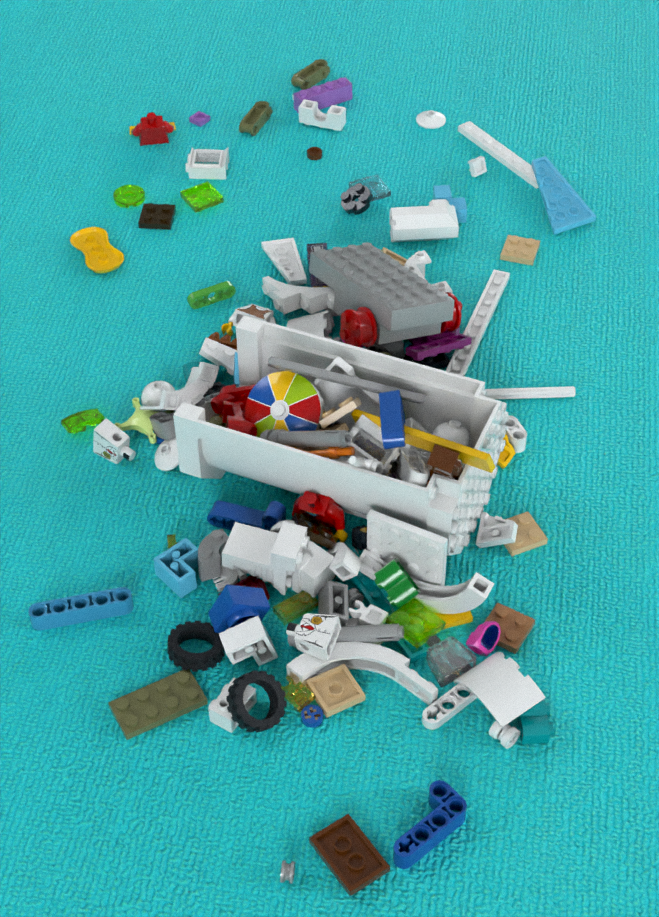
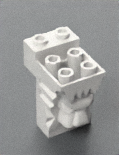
M283 521L279 533L235 522L222 551V566L230 569L239 568L242 573L256 576L257 579L262 578L264 582L269 581L281 595H285L287 589L292 587V572H295L297 564L301 565L304 556L302 551L308 548L310 537L307 536L308 527Z

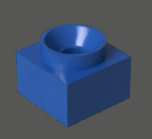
M226 584L208 614L214 631L221 633L256 616H259L262 622V619L270 609V605L263 588Z

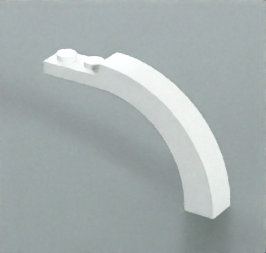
M364 549L359 557L361 561L359 571L373 580L376 578L374 574L388 564ZM477 572L468 581L453 586L433 585L412 578L421 593L406 604L424 611L430 610L441 614L463 613L482 604L494 583Z
M338 642L335 643L328 662L303 653L286 665L287 678L302 690L307 687L306 680L345 664L348 670H368L385 675L399 683L429 706L438 697V689L432 682L426 681L415 670L409 669L410 659L392 649L376 644Z

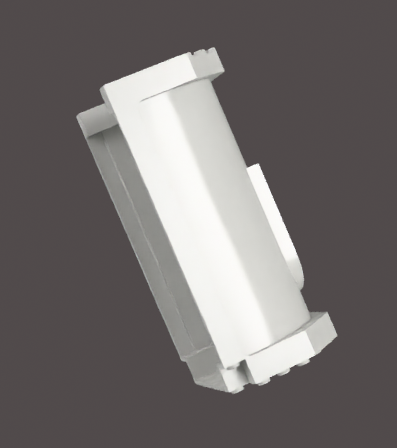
M243 316L236 326L239 387L255 385L259 380L271 373L285 371L267 365L268 359L271 356L324 370L339 356L353 367L355 375L360 379L426 395L425 402L420 404L402 400L406 418L412 417L430 434L440 423L449 422L450 420L459 421L469 432V447L490 454L495 469L490 473L464 464L462 466L463 471L458 480L433 473L425 488L206 422L205 408L185 402L181 403L173 415L180 472L198 478L221 479L227 471L298 493L300 496H303L305 491L331 497L344 512L367 519L369 511L374 510L448 538L447 555L451 556L460 554L464 546H468L471 537L470 533H474L477 526L476 520L477 518L481 519L484 510L483 506L489 502L490 494L488 493L492 479L496 477L499 455L505 447L506 441L503 438L505 437L507 426L504 425L507 422L509 412H506L507 403L486 397L487 391H485V382ZM302 375L308 380H310L312 383L317 379ZM382 449L374 451L377 453V460L381 461L385 452ZM390 461L389 464H391L392 467L387 473L396 471L397 466L392 461Z

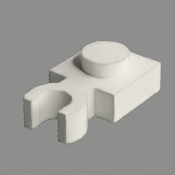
M355 600V608H358L357 610L349 608V615L353 618H359V623L362 625L384 624L389 617L388 612L372 604L366 608L359 600Z

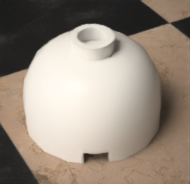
M165 381L149 383L142 391V406H159L162 390L176 391L175 388ZM153 410V411L163 412V411H167V410Z
M457 420L440 423L432 432V435L467 447L470 446L469 432Z

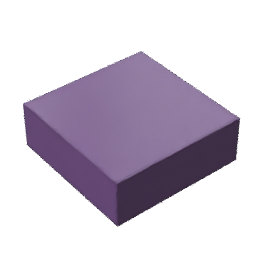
M201 111L189 117V122L199 127L210 121V116Z

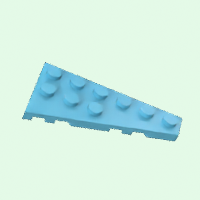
M546 156L532 160V169L554 235L596 220V215Z

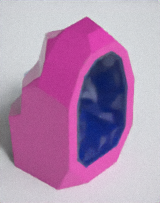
M486 621L479 625L470 634L466 646L481 656H488L499 641L500 625L495 621Z

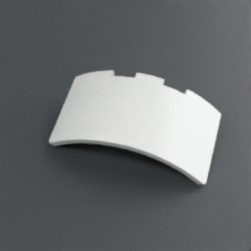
M331 309L291 319L287 323L288 328L332 340V337H329V333L332 332L335 325Z
M200 362L199 367L191 369L185 387L176 391L162 390L159 406H140V410H177L182 402L195 405L204 398L203 395L213 386L219 366Z
M502 652L494 653L454 680V683L462 684L468 688L484 704L501 727L507 725L546 698L529 675L524 677L518 671L520 666L510 657L505 659Z

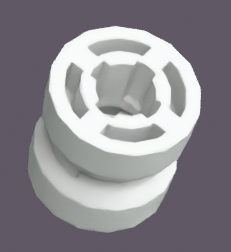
M495 721L489 730V735L493 739H498L504 748L509 749L518 740L520 731L516 727H511L509 723L501 727Z

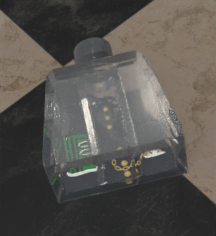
M433 635L427 640L429 648L427 649L426 661L441 688L476 666V656L456 638L450 636L441 641L437 635Z

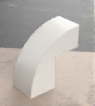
M335 543L333 549H328L327 551L334 556L329 568L342 581L357 576L361 565L360 558L344 543Z

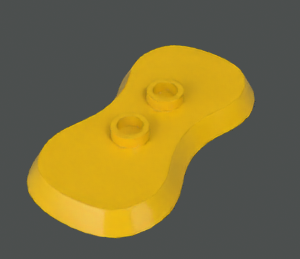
M100 227L84 228L76 231L70 237V243L77 250L84 253L87 267L95 273L100 274L119 268L124 261L123 253L109 243L107 231Z

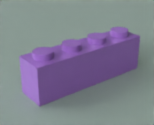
M344 77L293 93L294 109L299 113L298 107L304 99L318 102L319 110L352 100V83Z

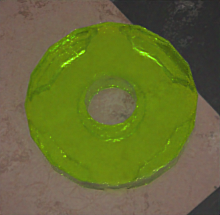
M137 185L121 186L114 191V202L123 208H129L132 205L137 207L144 202L145 191Z

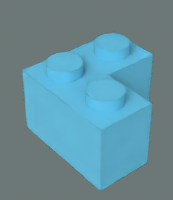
M450 185L433 186V200L446 199L451 206L455 207L458 223L466 222L467 206L465 198H452Z
M187 538L153 559L155 574L180 598L197 588L194 569L198 567V548Z

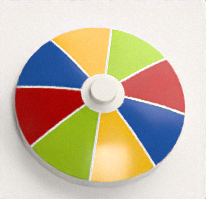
M289 371L274 372L259 380L249 393L245 406V419L256 424V437L258 438L267 429L318 431L320 428L319 421L323 418L321 416L323 414V403L317 388L304 376Z

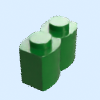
M397 558L374 574L376 577L374 579L375 583L381 590L384 588L387 591V599L394 607H402L421 593L416 583L408 575Z

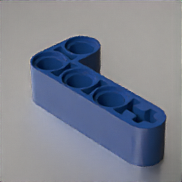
M400 390L379 393L384 450L405 447L404 424L406 422Z
M218 500L211 508L207 520L215 527L231 531L235 522L270 531L273 525L286 520V508L278 501H271L266 511H261Z
M434 781L430 785L428 802L433 811L394 843L393 862L398 868L408 869L465 822L466 801L445 781ZM417 838H425L426 840H422V841H421V840H418Z

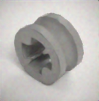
M351 588L348 590V607L355 608V600L363 602L364 596L359 593L357 588Z
M283 860L280 882L284 883L287 880L290 884H293L295 861L288 864L286 860Z

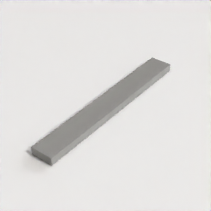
M272 356L268 359L267 363L269 367L378 394L400 390L402 400L418 404L425 402L426 398L424 394Z

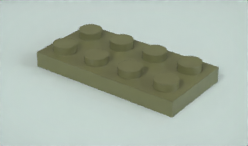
M188 669L181 670L108 702L121 731L126 740L207 705L208 702L192 672Z

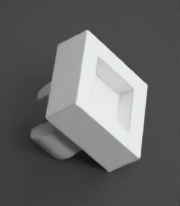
M483 156L468 161L472 177H477L487 172Z

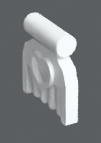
M221 565V576L213 578V582L217 583L215 586L217 591L220 592L226 584L234 585L238 582V579L243 580L247 578V575L242 573L239 568L230 569Z

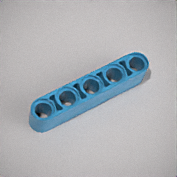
M119 587L38 602L30 606L28 613L31 625L35 630H46L126 615L132 612L134 605L130 589Z

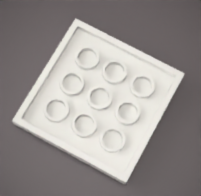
M370 510L367 514V550L387 563L397 558L408 575L414 579L428 584L445 586L448 538Z

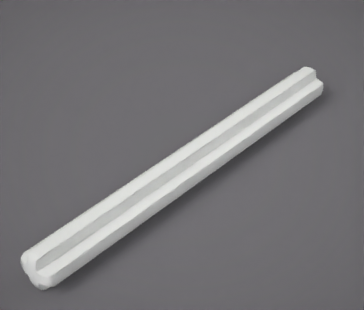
M574 386L485 389L487 391L486 397L495 400L575 397L576 394Z

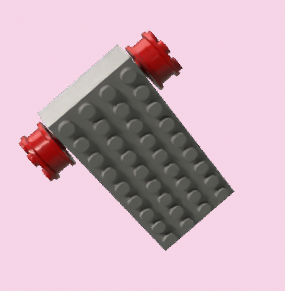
M365 242L362 245H348L343 248L333 247L330 250L318 249L316 252H310L309 272L335 290L334 311L341 315L340 337L346 344L356 347L361 345L369 347L375 342L380 345L439 334L445 330L455 331L460 327L462 304L454 294L450 292L443 293L436 286L431 285L427 280L422 279L418 274L413 273L409 268L404 267L371 243Z

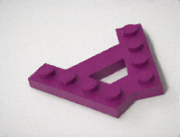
M459 327L455 331L445 330L439 334L407 339L413 346L406 348V355L412 357L413 360L421 361L425 357H435L439 353H449L453 349H463L464 346L471 345L472 338L460 334Z

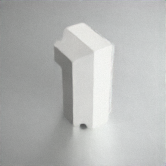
M446 199L432 200L428 206L390 208L391 242L447 240L458 237L459 225L456 210Z

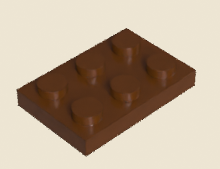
M349 814L309 837V843L349 896L357 893L390 871V866Z

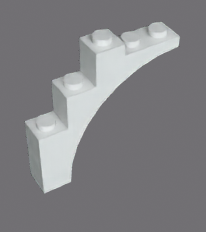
M269 276L262 278L263 293L273 299L274 307L283 314L303 308L310 314L327 308L334 311L335 290L331 287H302L285 284Z

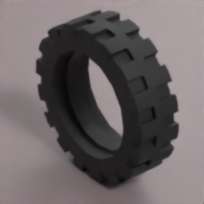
M187 621L183 625H177L176 629H172L170 635H168L167 653L169 654V659L174 661L175 666H181L183 670L191 669L193 672H198V670L202 669V671H206L210 667L214 668L217 666V663H220L222 657H224L225 650L219 633L214 631L211 623H201V621L191 623V621ZM202 639L208 641L213 647L206 652L191 653L183 650L179 645L186 640Z
M257 670L241 675L233 681L234 684L229 687V695L226 698V702L229 704L227 709L232 714V720L237 722L241 729L245 728L248 732H261L273 728L274 725L281 721L280 718L285 714L284 707L287 705V701L284 700L286 694L281 689V683L276 681L272 674L268 675L266 671L257 672ZM251 683L261 686L268 694L270 700L269 712L262 720L252 717L245 709L243 703V693L246 686Z

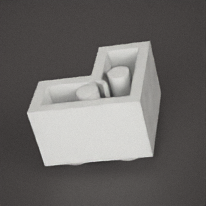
M259 616L247 619L245 622L219 633L224 650L232 664L253 656L258 666H261L278 658L272 640Z

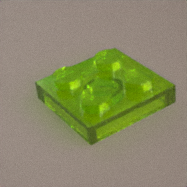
M208 181L180 191L181 198L195 212L203 211L224 202L223 196Z
M415 598L389 615L385 622L386 624L403 625L404 639L416 648H419L444 629L446 624L445 621Z

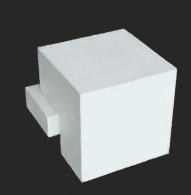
M310 540L308 548L302 551L304 556L301 565L297 564L295 572H292V590L298 594L303 590L314 598L328 580L331 581L335 578V573L329 568L334 556Z

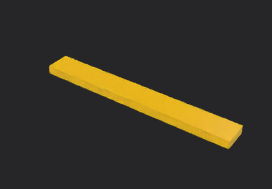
M354 409L351 413L355 423L363 414L381 427L379 416L358 409ZM404 425L406 444L432 452L434 445L437 444L459 453L460 460L464 464L490 473L495 469L494 462L488 453Z

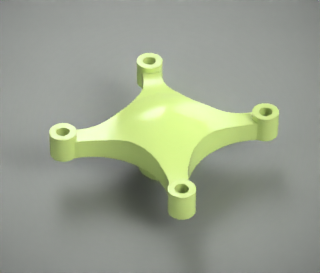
M135 397L132 399V404L135 408L134 414L122 424L115 423L114 425L122 431L137 430L140 433H144L148 436L149 442L154 444L157 442L156 434L153 433L154 430L150 416L158 413V411L140 410L139 398ZM167 410L163 412L171 414L174 412V410Z

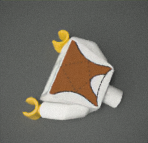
M255 304L237 308L228 320L229 323L222 325V333L224 335L227 332L231 337L233 335L232 326L236 327L243 316L276 324L273 317L274 312L269 308Z

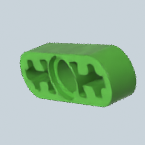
M225 281L190 293L187 297V302L191 308L199 309L231 298L235 294L236 289L230 281ZM215 292L213 297L208 298L210 293Z

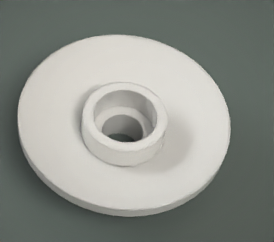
M430 110L418 114L416 122L423 128L436 129L446 123V117L440 112Z
M176 438L164 440L156 450L154 461L156 467L161 471H170L179 465Z

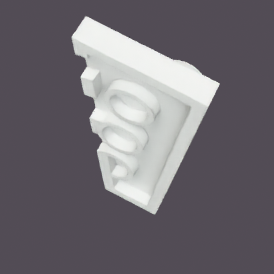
M294 238L261 242L262 249L288 284L296 286L307 284V278Z
M206 337L199 354L217 366L222 365L229 374L234 375V354L237 350Z

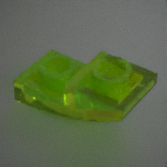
M89 409L61 420V425L68 433L84 432L87 425L94 426L100 424L105 417L98 409Z

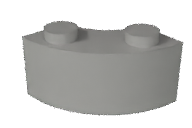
M223 529L213 530L199 545L198 573L202 582L221 576L222 551L228 540V536Z

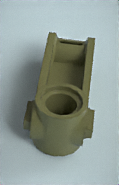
M323 59L315 60L294 74L291 84L300 87L301 90H305L327 78L330 73L327 61Z
M266 101L256 102L241 120L239 132H246L255 136L273 113L269 103Z

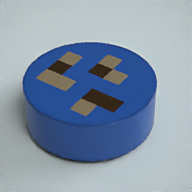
M313 704L305 706L301 711L302 723L311 728L319 726L323 722V710Z

